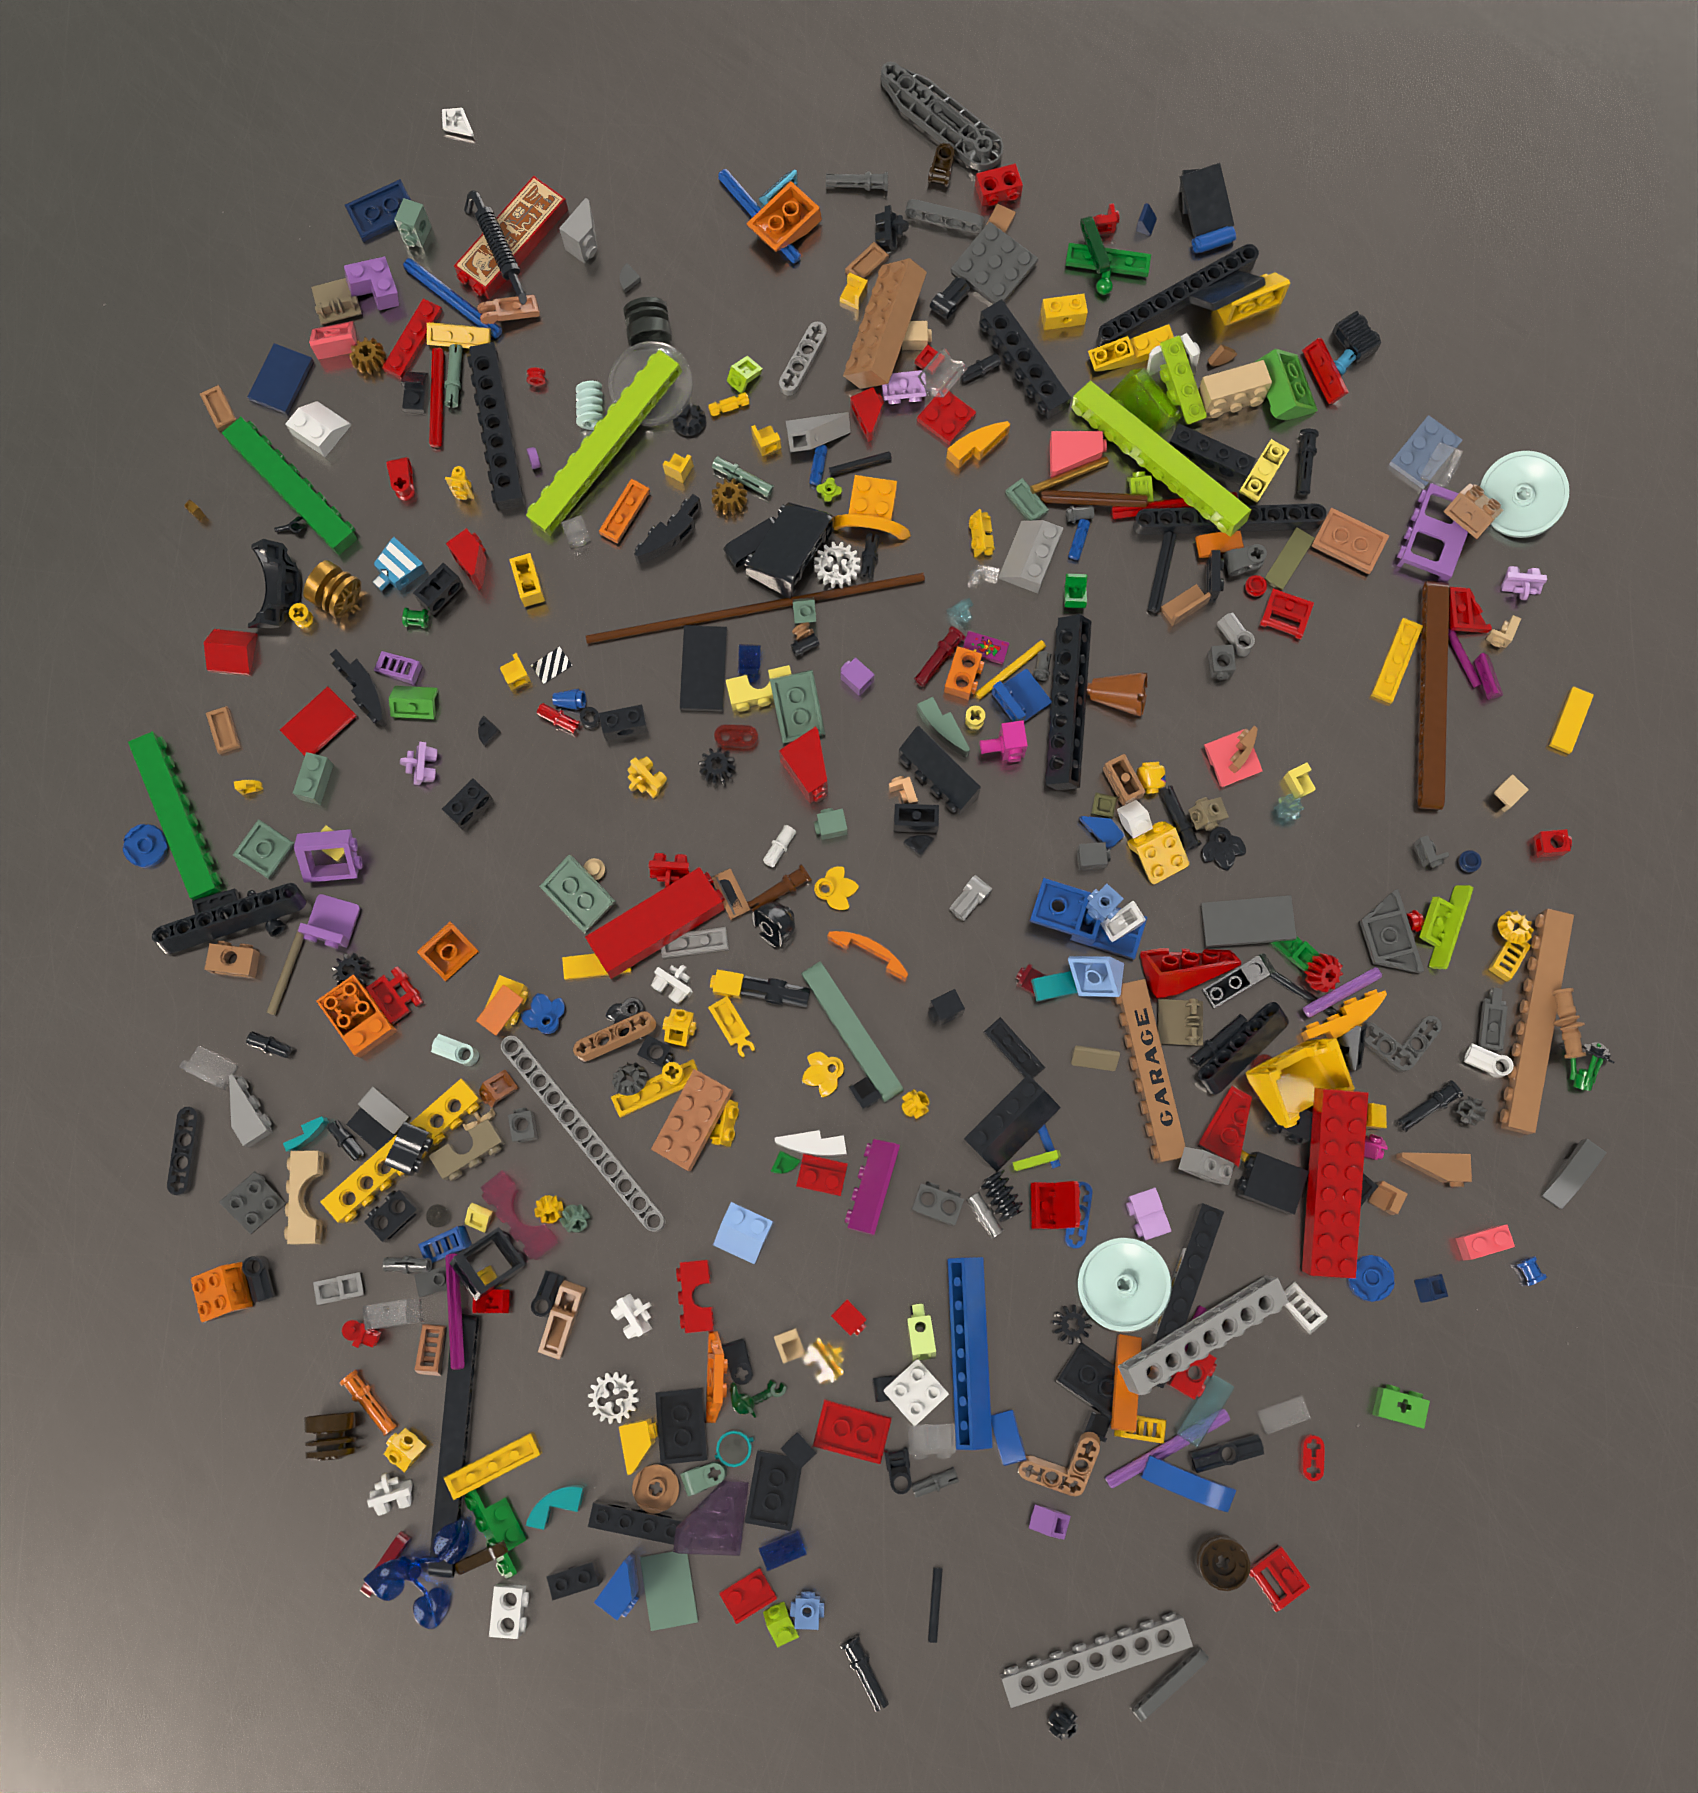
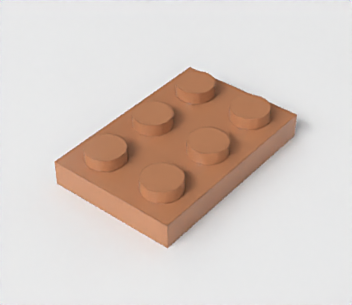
M1331 508L1311 547L1370 574L1389 535Z

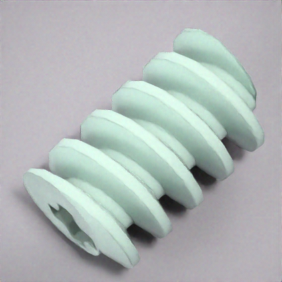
M585 381L576 386V423L583 429L594 430L596 423L601 419L603 420V415L600 414L603 412V408L600 406L603 403L601 399L603 395L601 391L602 384L598 381Z

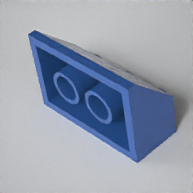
M630 1553L622 1562L594 1602L616 1620L621 1615L626 1618L639 1600L636 1596L640 1589L636 1559L633 1553Z

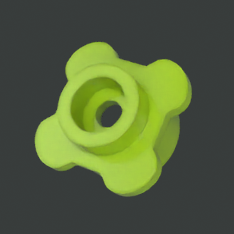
M829 477L825 483L817 486V492L821 493L824 501L831 502L837 495L842 493V488L835 484L834 478Z

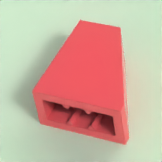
M1051 431L1049 440L1050 478L1100 459L1107 448V441L1103 439V431Z

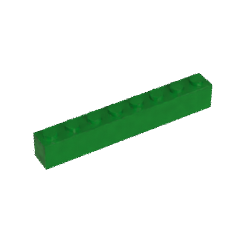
M240 416L222 432L225 439L338 556L341 555L358 540L354 534L356 529L348 520L344 523L340 519L342 516L334 506L330 508L326 504L328 502L327 499L320 492L316 494L312 490L314 486L306 477L301 479L298 476L299 470L292 463L288 465L284 461L286 457L278 449L274 451L270 447L272 443L264 434L261 437L258 435L257 427L250 420L246 422Z
M152 731L128 741L190 899L196 900L222 892L219 886L222 884L217 872L214 873L211 866L214 865L213 859L204 849V845H206L205 839L196 829V826H198L197 819L193 813L190 814L188 809L190 802L180 789V787H183L182 782L172 769L175 767L174 762L166 754L165 749L167 745L162 736L159 737Z

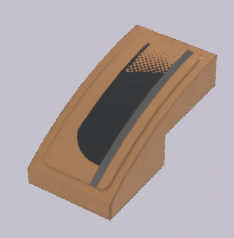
M731 868L711 877L715 889H719L725 898L723 905L730 919L750 910Z

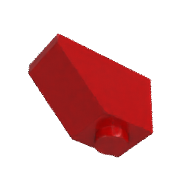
M874 387L850 397V407L868 442L874 437L882 415V405H884L881 394L876 393Z

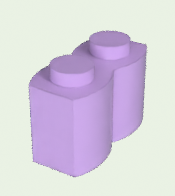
M1156 1188L1128 1197L1129 1202L1126 1203L1129 1215H1134L1137 1224L1134 1225V1229L1138 1238L1142 1237L1143 1241L1171 1232Z

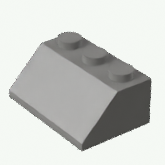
M1044 520L1021 521L998 579L1039 593L1060 541L1063 527Z

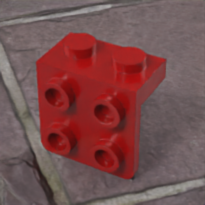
M1078 1181L1031 1183L1032 1229H1067L1080 1226V1188Z

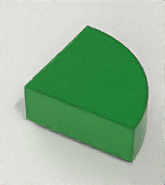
M780 1151L771 1172L776 1174L788 1173L794 1170L801 1160Z

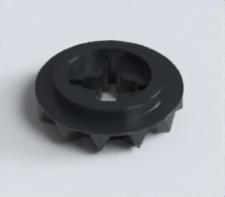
M690 402L686 405L682 404L678 409H675L672 422L674 428L680 434L692 436L703 430L706 424V416L699 405L696 406ZM691 413L692 418L694 419H691L688 426L686 419L684 418H686L688 414Z

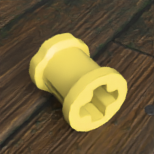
M971 706L966 711L965 725L970 730L982 728L985 720V711L980 706ZM971 716H972V717L978 716V717H979V720H977V719L971 720Z

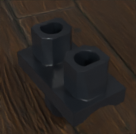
M891 205L885 206V212L875 214L877 227H885V231L875 233V241L878 246L888 245L891 250H896L897 237L903 236V232L909 229V223L903 220L902 215L897 216L896 213H893Z

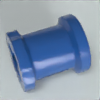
M1536 1256L1516 1264L1518 1268L1522 1269L1528 1281L1526 1283L1528 1286L1547 1278L1546 1274H1542L1537 1265Z

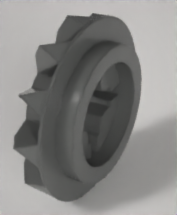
M627 1062L623 1067L618 1066V1071L613 1073V1080L611 1082L616 1092L629 1096L640 1092L645 1087L648 1075L645 1068L637 1062L634 1064ZM625 1075L632 1076L634 1082L626 1080Z

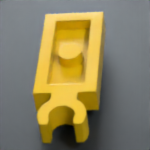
M728 996L708 1007L731 1046L736 1043L738 1044L737 1050L742 1058L745 1057L742 1052L744 1046H749L752 1051H755L753 1043L745 1039L750 1036V1033Z

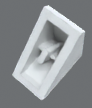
M1132 901L1120 909L1111 920L1107 918L1100 924L1111 942H1114L1140 927L1146 919L1136 903Z

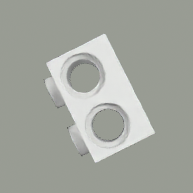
M497 1584L494 1586L489 1637L518 1639L522 1632H525L527 1617H523L524 1607H528L529 1592H526L525 1585ZM507 1593L515 1594L517 1598L515 1605H511L506 1601ZM504 1618H511L514 1621V1629L509 1630L505 1628L503 1624Z

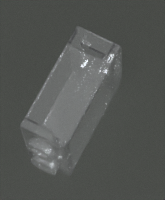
M404 1299L362 1306L365 1330L424 1322L421 1299Z

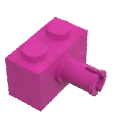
M1024 720L1002 723L999 738L980 740L981 754L1001 751L1002 760H1008V762L1020 761L1021 758H1024L1028 747Z

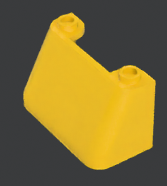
M1337 1038L1304 1041L1245 1073L1249 1084L1277 1124L1284 1126V1128L1295 1126L1297 1120L1300 1119L1299 1113L1313 1106L1315 1088L1355 1089Z

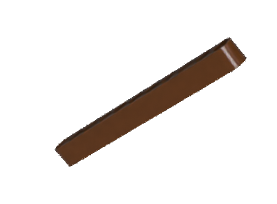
M1425 581L1422 590L1421 625H1423V628L1421 630L1418 808L1442 810L1445 803L1449 623L1448 582Z

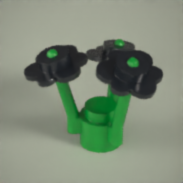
M1598 1042L1582 1044V1048L1586 1049L1588 1054L1593 1055L1588 1070L1580 1068L1579 1072H1577L1576 1058H1571L1570 1079L1574 1080V1087L1591 1091L1603 1061L1615 1063V1061L1610 1060L1609 1049ZM1559 1045V1048L1565 1049V1045Z

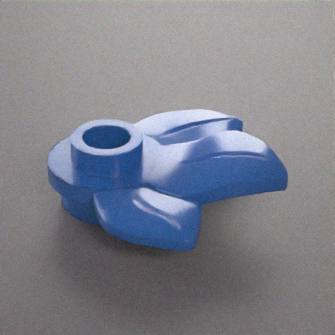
M537 993L532 999L531 1009L521 1012V1018L529 1028H538L541 1033L551 1034L559 1026V1018L565 1011V1005L562 998H557L551 1002L546 995ZM550 1019V1023L544 1025V1022Z

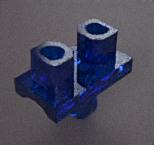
M798 1531L758 1548L767 1571L807 1555Z

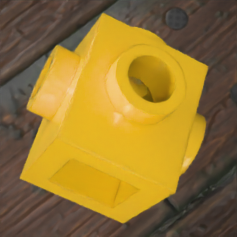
M672 1008L669 1017L665 1016L662 1029L665 1030L664 1042L686 1046L689 1036H694L696 1022H693L694 1013Z
M405 1428L399 1434L395 1432L386 1442L388 1447L383 1455L405 1473L419 1459L426 1445L415 1434Z

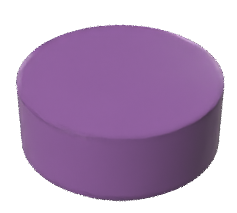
M527 448V455L532 470L540 468L541 465L536 448Z

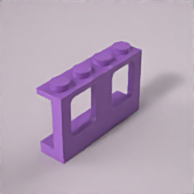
M1430 483L1426 490L1422 489L1417 500L1421 503L1419 508L1414 509L1410 519L1413 521L1412 527H1408L1404 535V539H1406L1405 546L1401 545L1397 554V558H1400L1398 567H1402L1406 563L1438 575V582L1449 581L1453 575L1468 532L1454 520L1451 524L1427 516L1425 509L1431 495L1453 501L1459 493ZM1420 532L1444 542V547L1437 562L1411 552L1416 533Z

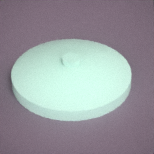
M1519 451L1500 458L1487 470L1480 485L1484 490V494L1489 499L1497 500L1501 504L1500 508L1503 509V512L1490 526L1504 535L1516 538L1536 536L1553 527L1563 515L1569 499V483L1561 466L1551 457L1535 451Z
M1116 1238L1098 1245L1086 1257L1079 1272L1078 1292L1086 1312L1098 1324L1116 1332H1135L1152 1325L1164 1313L1171 1297L1172 1282L1165 1261L1155 1249L1136 1239Z

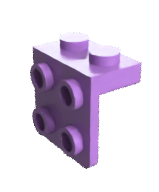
M320 894L316 898L308 924L300 923L298 932L304 935L303 939L316 943L317 940L325 942L324 945L338 949V946L347 948L360 907L354 903Z

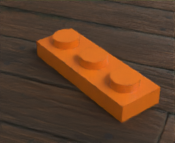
M631 479L601 526L599 534L618 544L649 495L650 488Z

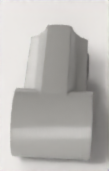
M1228 613L1217 622V626L1230 644L1233 645L1234 653L1239 657H1245L1250 654L1255 638L1252 633L1245 630L1234 613ZM1244 641L1248 644V646L1243 647L1239 644V642Z
M976 875L970 879L964 887L962 894L949 908L955 916L963 921L992 891V888Z

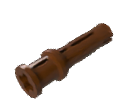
M800 864L796 871L789 875H783L782 881L747 903L750 907L759 903V905L752 908L754 912L760 906L775 901L789 891L794 893L797 887L807 881L811 882L812 879L803 865Z

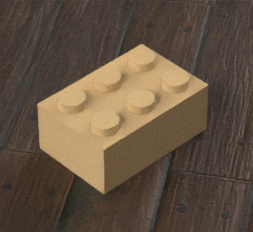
M1264 360L1205 376L1202 378L1198 391L1207 417L1216 418L1228 411L1237 412L1249 405L1252 407L1263 403L1272 381Z

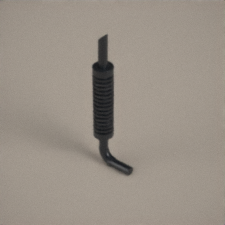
M475 190L469 191L464 211L471 213L475 203L478 209L475 213V218L501 271L502 277L511 281L520 303L524 305L527 302V296L518 279L520 268L499 226L498 220L492 208L485 207L480 194Z

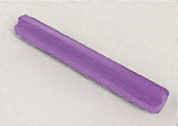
M1374 967L1306 1005L1303 1011L1307 1017H1312L1382 977V974L1377 967Z

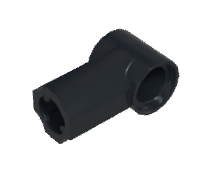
M956 277L943 292L935 295L929 307L945 320H948L955 312L958 303L970 291V286L963 278Z
M264 1256L248 1257L242 1264V1270L248 1279L253 1303L275 1297L268 1272L269 1262ZM254 1260H257L260 1264L258 1272L252 1270L251 1265Z
M545 1271L536 1297L531 1302L533 1314L541 1318L549 1317L551 1309L554 1307L559 1287L565 1279L564 1276ZM547 1301V1311L539 1313L537 1309L539 1302Z

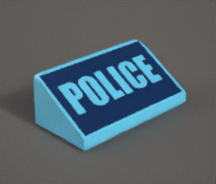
M794 169L787 172L759 197V201L766 205L790 181L796 185L798 183L797 171Z

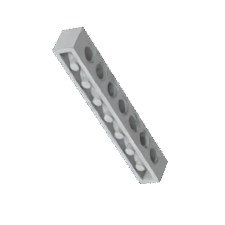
M1268 1275L1263 1276L1118 1365L1128 1390L1138 1395L1150 1393L1152 1387L1169 1381L1173 1374L1188 1369L1190 1364L1196 1360L1206 1358L1210 1351L1225 1346L1227 1341L1233 1337L1243 1335L1247 1328L1262 1323L1268 1315L1280 1312L1282 1307L1289 1303L1279 1279ZM1225 1320V1326L1222 1329V1323ZM1205 1332H1206V1333H1207V1336H1206V1339L1204 1340L1203 1337H1204V1334H1205ZM1188 1343V1349L1185 1352V1346ZM1169 1355V1361L1166 1364V1358ZM1150 1367L1151 1371L1149 1375H1147V1369Z
M1175 1612L1162 1616L1163 1620L1154 1623L1153 1620H1148L1139 1624L1140 1628L1134 1630L1124 1628L1117 1631L1118 1635L1109 1638L1108 1635L1096 1638L1093 1644L1086 1646V1643H1080L1073 1646L1072 1651L1063 1653L1062 1650L1051 1653L1048 1659L1041 1661L1040 1658L1028 1661L1025 1667L1018 1669V1666H1012L1005 1669V1673L1000 1676L1010 1707L1013 1708L1193 1647L1184 1618L1180 1614L1176 1615ZM1163 1629L1168 1630L1169 1636L1167 1640L1158 1641L1157 1635L1159 1631ZM1139 1637L1146 1638V1645L1142 1649L1135 1648V1641ZM1122 1645L1124 1647L1123 1654L1118 1657L1113 1656L1112 1649L1114 1646ZM1095 1652L1100 1653L1101 1661L1098 1664H1091L1089 1662L1091 1654ZM1071 1660L1079 1662V1667L1074 1672L1067 1670V1664ZM1054 1668L1056 1676L1050 1680L1044 1678L1045 1670ZM1032 1676L1034 1678L1033 1684L1030 1687L1022 1686L1021 1680L1023 1677Z

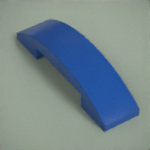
M1149 1455L1141 1478L1155 1485L1224 1512L1229 1511L1236 1493L1234 1488L1208 1480Z

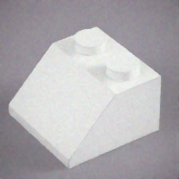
M318 401L299 407L286 422V426L293 436L324 457L329 454L351 426L349 422Z

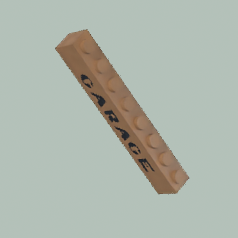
M1143 979L1123 983L1121 995L1114 998L1116 1004H1120L1122 1013H1119L1121 1026H1125L1127 1035H1124L1126 1047L1131 1049L1130 1065L1132 1070H1136L1137 1074L1135 1086L1137 1092H1141L1143 1101H1140L1142 1114H1146L1148 1123H1145L1148 1137L1151 1136L1153 1145L1150 1146L1153 1159H1157L1158 1163L1181 1159L1184 1147L1186 1146L1146 981Z

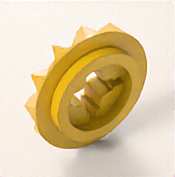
M1507 911L1498 920L1500 934L1507 941L1514 944L1526 943L1532 937L1534 929L1531 928L1532 922L1525 919L1526 915L1521 916L1518 911L1513 913ZM1518 923L1519 928L1513 931L1514 924Z

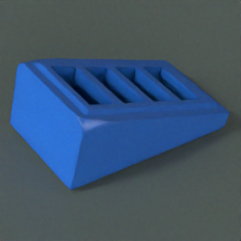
M462 1225L418 1245L423 1258H430L432 1263L444 1259L448 1254H456L465 1250L472 1243L465 1226ZM447 1237H449L453 1249L450 1248ZM438 1241L441 1242L444 1253L441 1252ZM431 1244L436 1254L435 1257H433L429 1247Z

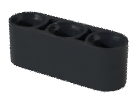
M775 517L766 519L725 545L723 550L735 568L743 566L747 557L750 554H754L775 522Z

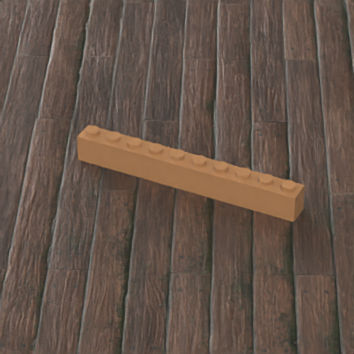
M1546 909L1536 917L1535 926L1537 927V933L1534 935L1531 947L1534 950L1527 965V969L1530 972L1523 987L1526 994L1525 999L1520 1004L1522 1016L1521 1021L1516 1026L1518 1038L1517 1043H1514L1512 1048L1514 1066L1511 1073L1508 1074V1078H1510L1509 1087H1506L1504 1092L1506 1104L1505 1109H1502L1500 1114L1502 1129L1527 1135L1536 1132L1554 1031L1553 1022L1556 1020L1557 1014L1555 995H1552V991L1559 990L1562 986L1574 919L1573 914Z

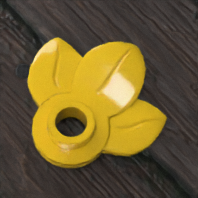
M844 867L829 869L825 878L819 879L814 886L816 896L826 900L829 906L836 910L848 909L849 903L847 898L853 895L859 887L853 880L844 878ZM828 886L830 890L824 893L821 891V888Z
M815 1052L808 1055L807 1059L811 1066L804 1072L802 1082L811 1086L818 1085L821 1097L830 1095L838 1087V1078L844 1073V1063L838 1057H828L823 1052ZM831 1064L836 1066L835 1072L829 1070Z

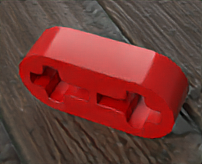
M1307 1435L1301 1442V1473L1304 1478L1310 1481H1318L1324 1475L1325 1446L1323 1440L1315 1435ZM1312 1439H1314V1443L1318 1444V1448L1314 1449V1456H1312V1450L1307 1448V1444H1310ZM1312 1459L1314 1460V1467L1318 1468V1472H1315L1313 1477H1311V1473L1307 1472V1468L1311 1467Z

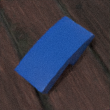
M1010 1410L992 1415L991 1422L1003 1465L1007 1466L1027 1460L1015 1412Z

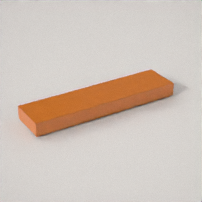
M1122 1334L1117 1336L1111 1429L1136 1432L1138 1394L1128 1390L1118 1365L1141 1352V1337Z

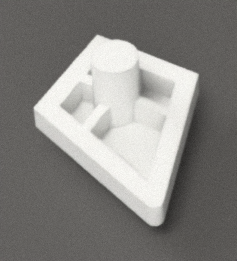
M463 108L442 109L443 130L474 136Z

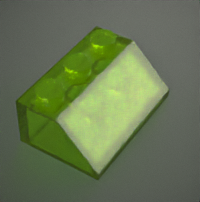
M1145 368L1132 369L1109 394L1110 397L1159 436L1168 431L1182 417L1181 413Z

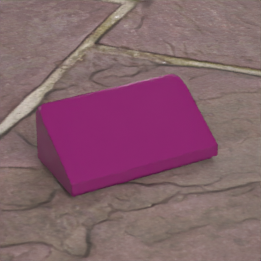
M1481 653L1474 660L1486 697L1488 700L1501 697L1503 693L1489 655Z

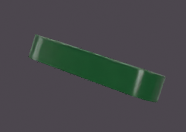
M1088 216L1080 219L1081 231L1097 273L1101 274L1110 271L1109 258L1093 217Z

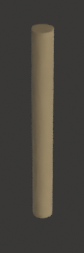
M298 930L266 1012L274 1016L304 940V935L298 932Z

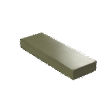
M1296 528L1264 578L1267 584L1282 591L1315 538Z

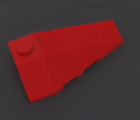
M1159 948L1141 951L1140 953L1147 986L1156 998L1177 995L1241 966V960L1232 950L1204 949L1202 953L1190 952V949H1182V952H1169V948Z

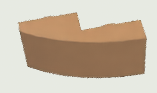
M1253 726L1250 730L1245 728L1237 737L1240 740L1236 745L1239 750L1231 757L1230 761L1233 763L1228 767L1233 773L1240 770L1253 749L1258 730L1256 726Z

